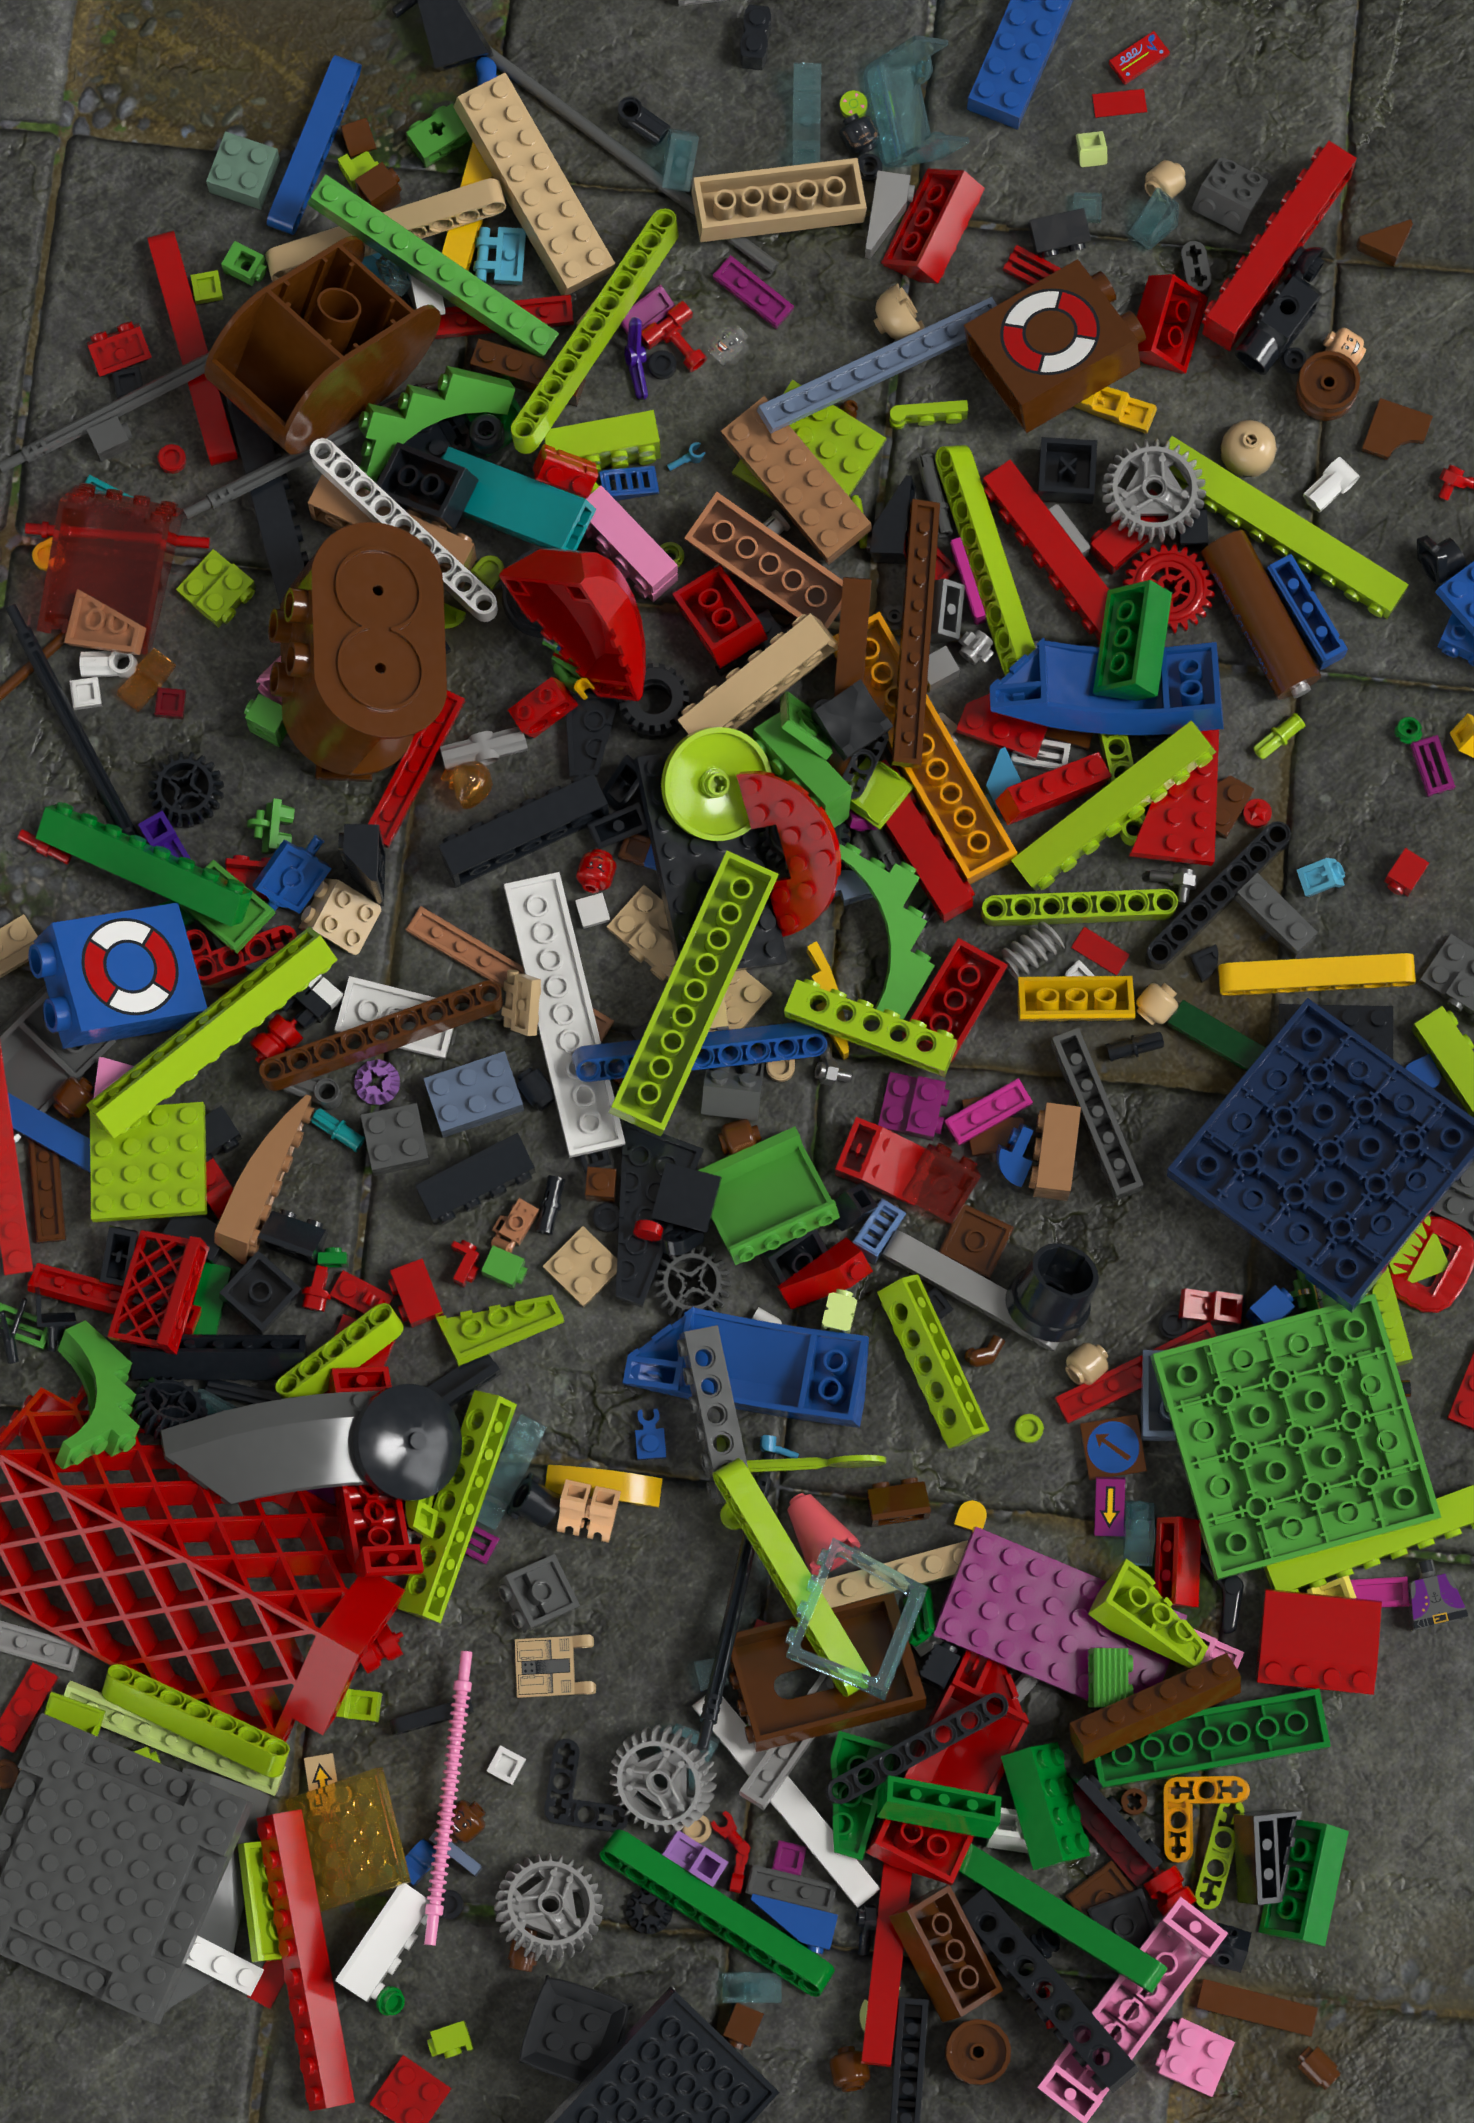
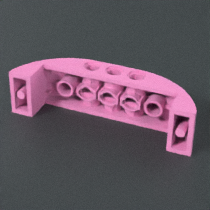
M1182 1897L1175 1902L1139 1948L1168 1968L1154 1992L1146 1991L1119 1974L1091 2012L1131 2060L1205 1961L1212 1956L1228 1934ZM1080 2031L1077 2035V2042H1087L1091 2037V2031ZM1068 2043L1037 2088L1079 2121L1087 2123L1103 2102L1102 2099L1109 2089L1106 2087L1103 2091L1091 2078L1095 2072L1089 2065L1083 2068L1072 2055L1076 2050ZM1102 2052L1098 2054L1096 2064L1100 2066L1107 2064L1110 2060V2053Z

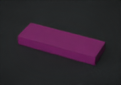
M731 255L713 274V279L775 329L794 310V305Z

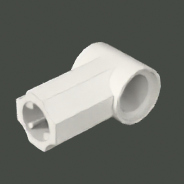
M1338 457L1326 468L1323 476L1303 494V497L1313 510L1320 513L1340 493L1344 494L1358 481L1360 476L1341 457Z
M112 651L81 652V676H119L124 679L131 678L138 671V661L132 654ZM122 658L130 659L128 667L125 669L117 668L119 660Z

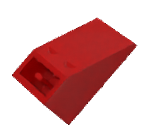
M856 1117L835 1168V1176L858 1185L862 1183L866 1188L915 1206L935 1153L882 1126Z

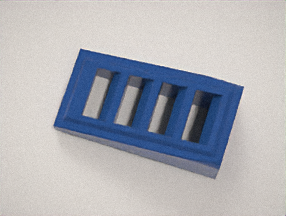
M655 466L599 471L601 486L616 501L659 494ZM648 474L650 487L645 488L642 475ZM637 476L639 488L633 489L632 477ZM626 478L628 489L622 490L621 479ZM611 480H615L617 490H611Z

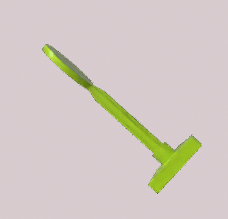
M717 1437V1451L723 1452L726 1448V1442L722 1437ZM849 1455L830 1459L812 1457L747 1460L750 1473L817 1470L828 1466L836 1468H865L886 1464V1457L878 1455Z

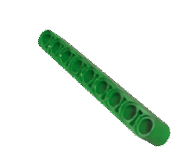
M616 1829L601 1850L599 1856L609 1867L806 1994L819 1997L832 1978L835 1970L828 1961L628 1832Z
M970 1844L958 1871L960 1874L1150 1993L1154 1992L1168 1969L1164 1964L973 1844Z

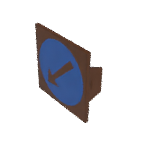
M1137 1414L1080 1423L1090 1481L1096 1480V1477H1115L1147 1471Z

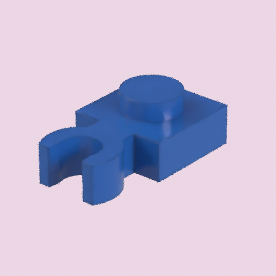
M654 1409V1418L650 1421L643 1418L642 1410L638 1411V1421L643 1426V1430H635L637 1460L666 1458L664 1428L656 1429L655 1427L660 1418L658 1409Z

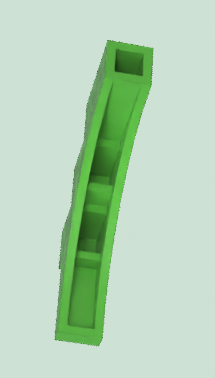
M446 366L445 373H442L438 380L437 387L439 392L407 384L405 393L402 392L399 397L398 408L400 410L368 403L366 411H362L359 417L360 430L368 440L363 442L361 449L363 458L361 465L358 467L376 483L397 442L404 444L422 429L443 419L465 413L489 412L508 415L515 387L509 380Z
M846 843L845 846L839 844L841 861L849 866L866 884L879 906L886 927L889 945L888 970L882 993L874 1009L884 1012V1009H889L900 1014V1019H904L935 966L929 962L931 957L918 949H916L915 953L911 952L913 945L927 923L922 918L924 913L910 905L907 909L903 907L920 877L914 874L916 872L915 868L903 861L900 865L892 864L887 872L884 870L886 865L876 858L871 857L870 860H867L860 856L861 850L852 844Z
M85 1320L65 1330L58 1351L72 1365L81 1379L89 1406V1417L86 1424L77 1433L63 1441L55 1461L61 1469H65L73 1464L78 1465L85 1458L93 1454L98 1455L104 1450L111 1457L122 1451H129L136 1443L135 1437L140 1427L129 1417L136 1394L125 1385L129 1378L128 1373L132 1362Z

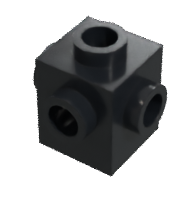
M1217 1923L1228 1934L1212 1956L1207 1959V1963L1241 1973L1248 1953L1252 1932Z

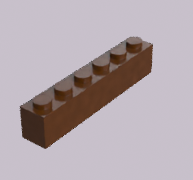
M1228 1653L1222 1654L1071 1722V1742L1083 1763L1089 1762L1240 1694L1241 1675Z

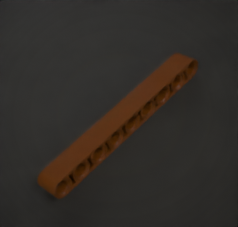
M483 981L267 1058L261 1063L259 1068L262 1082L268 1090L278 1091L494 1014L501 1009L503 1004L501 988L494 981ZM488 993L496 995V998L492 1001L482 999ZM460 1003H467L470 1005L468 1009L464 1011H459L455 1009V1007ZM435 1012L443 1015L439 1020L429 1019V1016ZM406 1022L416 1024L411 1030L402 1029L403 1024ZM379 1032H387L389 1034L383 1040L375 1038V1035ZM353 1041L362 1043L357 1049L348 1048V1045ZM325 1051H333L335 1053L330 1059L321 1058ZM298 1061L308 1062L302 1069L294 1067V1064ZM272 1070L281 1072L276 1078L271 1079L267 1077V1074Z

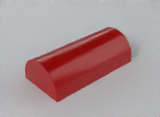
M960 938L956 940L911 1019L925 1023L927 1029L935 1032L941 1029L954 1035L953 1039L957 1040V1048L951 1063L1008 967V964ZM903 1031L902 1037L905 1039L907 1035ZM923 1040L918 1043L917 1048L920 1051L927 1052L933 1048V1044L928 1040Z

